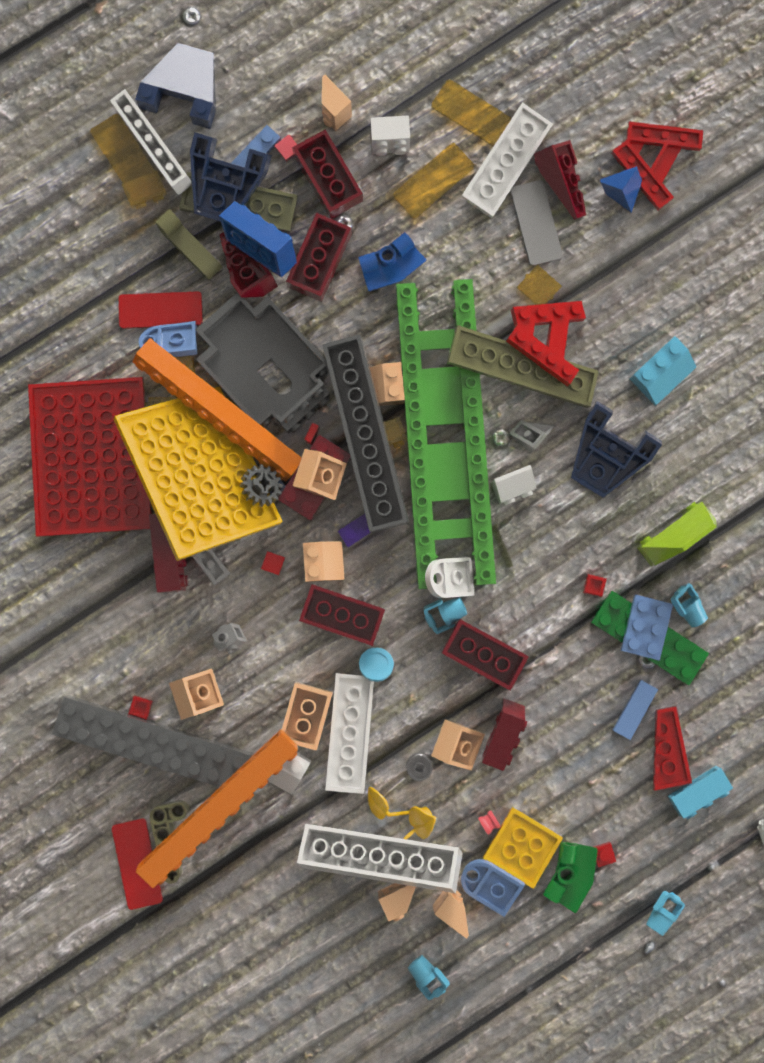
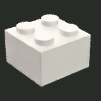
M409 116L371 118L372 154L385 156L387 153L403 155L409 152Z

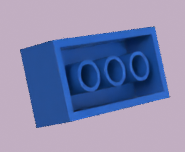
M234 201L219 215L226 240L281 278L297 263L291 236L278 230L274 224H269L263 220L259 214L255 215L245 205H240Z

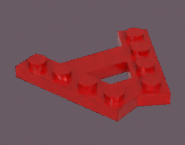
M629 121L626 141L615 148L611 154L624 170L637 166L642 179L640 190L659 211L674 198L662 182L681 149L694 151L702 149L703 130ZM644 145L661 146L662 149L650 168L639 153Z
M582 301L513 307L511 314L515 328L506 342L568 387L579 369L564 359L568 325L570 322H581L586 319ZM549 324L546 345L533 336L535 326Z

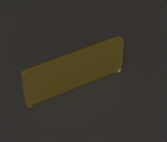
M450 79L445 82L431 105L434 110L493 147L512 119Z
M118 114L112 115L91 128V135L132 198H136L160 183L159 176Z
M451 143L396 190L393 197L413 219H416L474 169V163L455 143Z

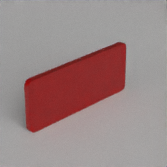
M199 291L121 294L118 298L119 326L122 329L151 328L153 326L195 321L197 326L203 323L202 294Z
M141 818L113 825L112 834L128 908L134 910L160 904L163 900L160 885L157 884L152 888L136 873L138 864L153 851L146 819Z

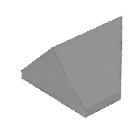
M521 420L509 434L532 453L555 425Z

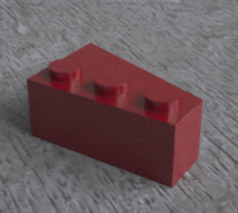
M503 698L501 712L496 717V724L490 733L482 755L483 764L504 771L506 765L510 766L513 758L511 754L513 748L517 749L520 742L518 736L520 732L525 731L527 726L525 706Z

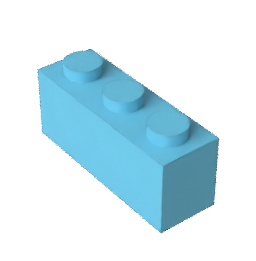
M714 766L693 779L691 784L680 787L667 795L678 815L683 819H689L697 814L696 811L702 807L705 809L711 806L715 799H721L729 795V791L733 787L723 770L718 766Z

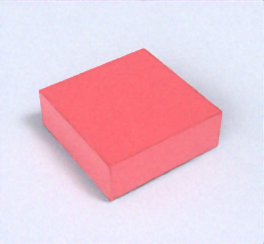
M287 135L274 146L287 162L294 157L292 147L296 146L297 143L290 135Z

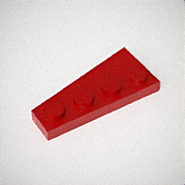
M671 706L656 709L653 790L691 784L692 779L677 707Z

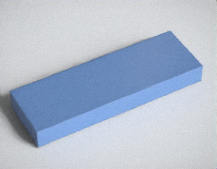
M639 680L612 730L631 740L658 689Z

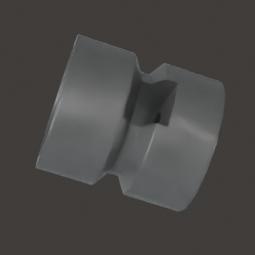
M414 753L408 758L406 767L412 779L423 781L430 777L432 764L427 755Z

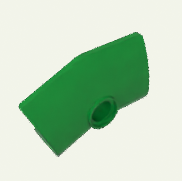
M561 842L555 874L543 895L552 902L560 903L573 913H577L594 882L598 849L582 844ZM564 869L570 870L567 877L560 876Z

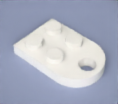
M471 557L432 561L425 573V582L429 592L437 598L474 596ZM434 574L437 577L436 583L433 580Z

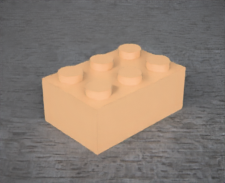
M298 682L294 683L282 730L298 746L317 751L333 692Z

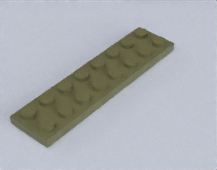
M459 325L455 328L447 364L585 408L591 407L599 373L597 370L568 361L579 371L567 387L505 340Z

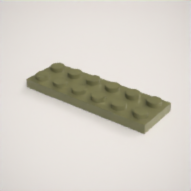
M187 172L188 177L192 181V174ZM192 186L182 193L179 206L181 211L194 213ZM258 187L245 206L255 215L259 214L269 224H274L278 230L291 233L298 195Z

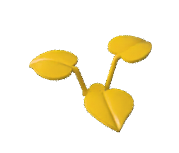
M370 786L368 788V805L371 812L378 819L382 820L385 816L409 814V822L414 828L403 839L407 840L414 832L421 839H426L430 836L436 817L432 815L429 808L426 806L422 808L413 806L409 811L390 813L388 812L389 805L386 799L373 787Z

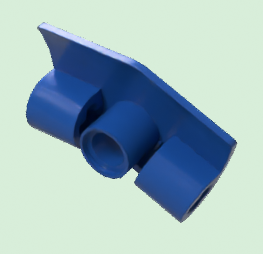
M405 232L391 244L381 248L380 251L358 257L368 291L403 281L427 261L415 248L414 242ZM389 253L393 257L390 260H384L383 255Z

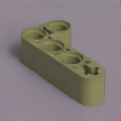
M170 209L155 221L161 233L207 280L213 278L223 268L208 250L182 225L179 218Z
M178 800L161 804L150 812V823L156 847L164 840L160 836V830H166L170 835L174 831L172 822L182 820L188 814L189 806L185 801ZM175 806H181L184 813L182 815L176 814L174 811ZM157 810L164 813V819L156 817L155 813ZM182 864L176 871H173L176 872L174 877L173 874H167L168 878L165 882L169 884L177 882L183 873Z

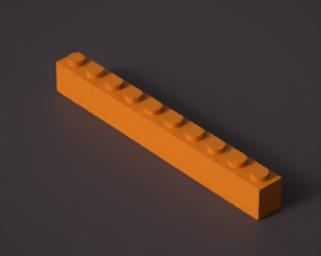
M151 338L135 354L132 362L139 370L146 372L154 382L160 383L171 395L178 397L186 407L192 408L200 418L211 423L217 431L222 432L232 443L243 448L246 454L257 459L263 467L268 468L269 466L272 472L276 471V477H281V480L286 482L298 468L302 457Z
M280 729L138 864L136 873L152 888L157 884L161 885L168 878L167 874L172 870L176 871L186 856L188 858L191 857L200 843L204 844L211 837L210 833L215 829L219 830L225 824V819L229 815L231 817L239 811V806L243 802L247 803L254 796V792L258 788L262 789L268 783V778L271 775H277L287 760L290 762L296 757L298 751L297 744Z

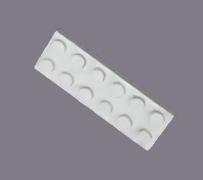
M522 102L461 198L492 218L553 123Z
M336 673L325 788L327 791L364 794L374 681L366 679L363 675Z

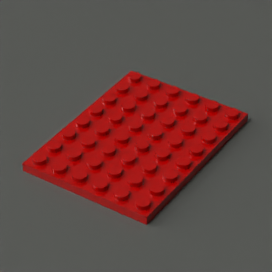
M132 377L28 384L36 537L150 529L149 515L152 514L151 502L114 422V417L146 407L144 378Z

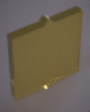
M537 264L529 274L525 275V279L517 286V289L535 305L547 304L549 300H553V296L562 285Z

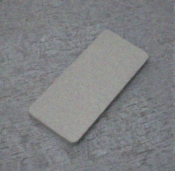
M538 180L512 187L511 195L529 264L536 266L560 260L563 254L544 182Z

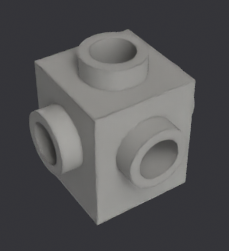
M229 623L222 625L217 629L218 631L212 634L216 649L228 654L234 653L239 649V646L247 642L238 624Z

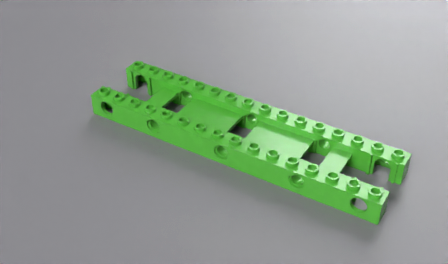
M473 279L453 280L451 294L455 297V309L452 314V318L454 317L455 328L459 325L476 331ZM415 283L396 284L418 590L428 589L425 582L426 569L432 561L438 558L435 551V540L471 537V556L475 559L476 570L473 577L475 586L496 584L480 374L457 366L422 369L421 351L450 349L455 329L419 331L418 320L420 313L417 311L416 298L418 288H416ZM463 423V427H465L464 442L427 444L426 426ZM468 499L470 502V518L433 521L432 502ZM434 574L433 580L436 583L437 577Z

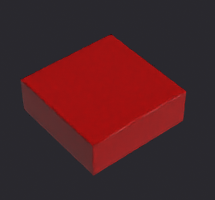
M311 424L304 438L306 443L313 444L320 429L319 425Z
M267 551L261 569L280 575L285 557Z
M587 574L583 593L603 597L607 578Z
M134 695L128 715L147 720L153 700Z

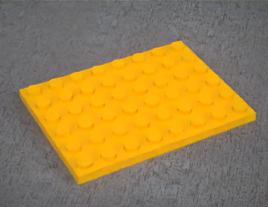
M220 386L214 388L224 396ZM179 398L114 417V422L177 561L280 525L283 522L273 502L270 506L264 504L263 507H260L258 502L252 505L253 500L247 501L248 495L242 494L244 488L240 487V484L243 482L241 480L242 476L248 469L251 470L254 465L257 467L253 457L246 454L239 445L232 443L225 434L217 431L207 420L200 418L192 408L186 407Z

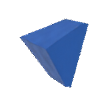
M637 166L600 179L605 194L630 213H632L642 183Z

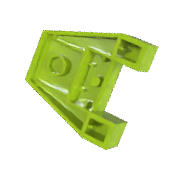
M694 501L685 508L687 511L682 514L681 518L657 536H647L640 541L641 546L637 549L650 566H656L686 551L717 527L716 519L703 502L696 504Z

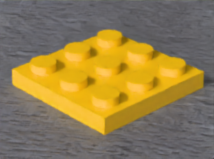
M511 807L484 853L483 859L490 861L534 889L563 837L516 808Z

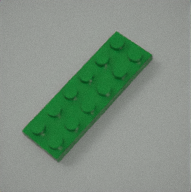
M610 591L590 623L622 643L632 603L614 591ZM668 627L660 661L647 657L644 658L689 686L709 653Z

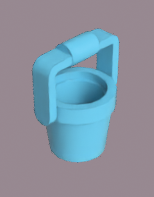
M690 583L680 586L671 597V603L678 614L684 617L692 628L703 624L708 619V616L701 604L700 597ZM687 591L691 598L680 603L678 599Z
M460 597L445 602L440 599L426 605L423 609L427 624L430 628L432 627L436 634L453 628L455 626L454 622L468 614ZM437 606L446 624L439 628L436 627L435 620L428 612Z
M663 891L655 903L646 925L664 936L671 925L678 919L685 904L673 892ZM667 899L677 904L672 913L663 908Z
M420 955L407 967L416 981V986L428 1000L434 997L438 998L446 992L447 987L450 985V982L439 968L434 967L423 955ZM437 977L442 985L431 993L426 985Z

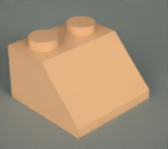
M324 75L322 77V120L328 128L332 127L337 131L352 117L351 100Z
M401 362L385 363L370 367L379 406L404 404Z
M304 449L293 486L306 492L336 500L347 463L319 451Z
M342 542L303 543L305 582L345 580Z
M212 669L169 683L181 720L224 705Z
M445 720L431 756L447 764L472 770L485 734Z
M393 883L378 891V900L388 921L394 920L395 922L404 917L416 887Z
M457 890L456 893L443 891L433 904L434 915L467 939L469 932L465 906L461 897L462 894Z

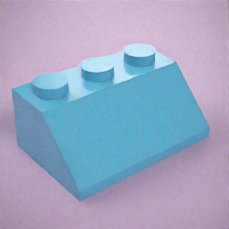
M674 336L629 379L656 406L696 368V365L689 350Z

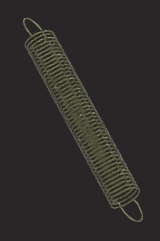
M496 524L494 529L492 526V533L494 536L495 531L496 543L498 536L500 553L502 550L503 560L505 555L506 567L510 568L514 565L513 563L511 565L510 555L508 560L506 546L504 547L503 538L501 541L500 531L497 529Z

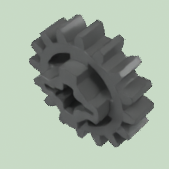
M254 465L241 478L243 482L240 484V487L244 488L242 494L248 495L247 501L253 500L252 505L258 502L260 507H263L264 504L270 506L282 494L280 489L283 485L278 484L281 477L276 478L277 472L271 473L269 466L267 469H264L263 465H260L257 469Z

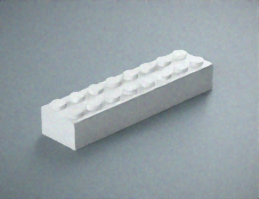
M305 824L297 864L306 869L456 893L462 851L458 847Z

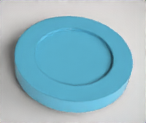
M370 648L360 657V672L370 681H383L393 671V658L388 651L382 648Z

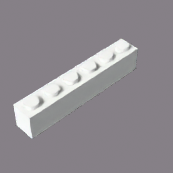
M126 89L110 100L175 192L180 195L192 186V181Z

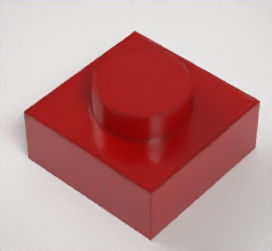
M610 842L594 846L598 849L596 860L598 868L617 862Z

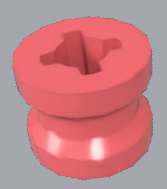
M491 810L484 817H478L488 835L491 834L493 829L501 827Z

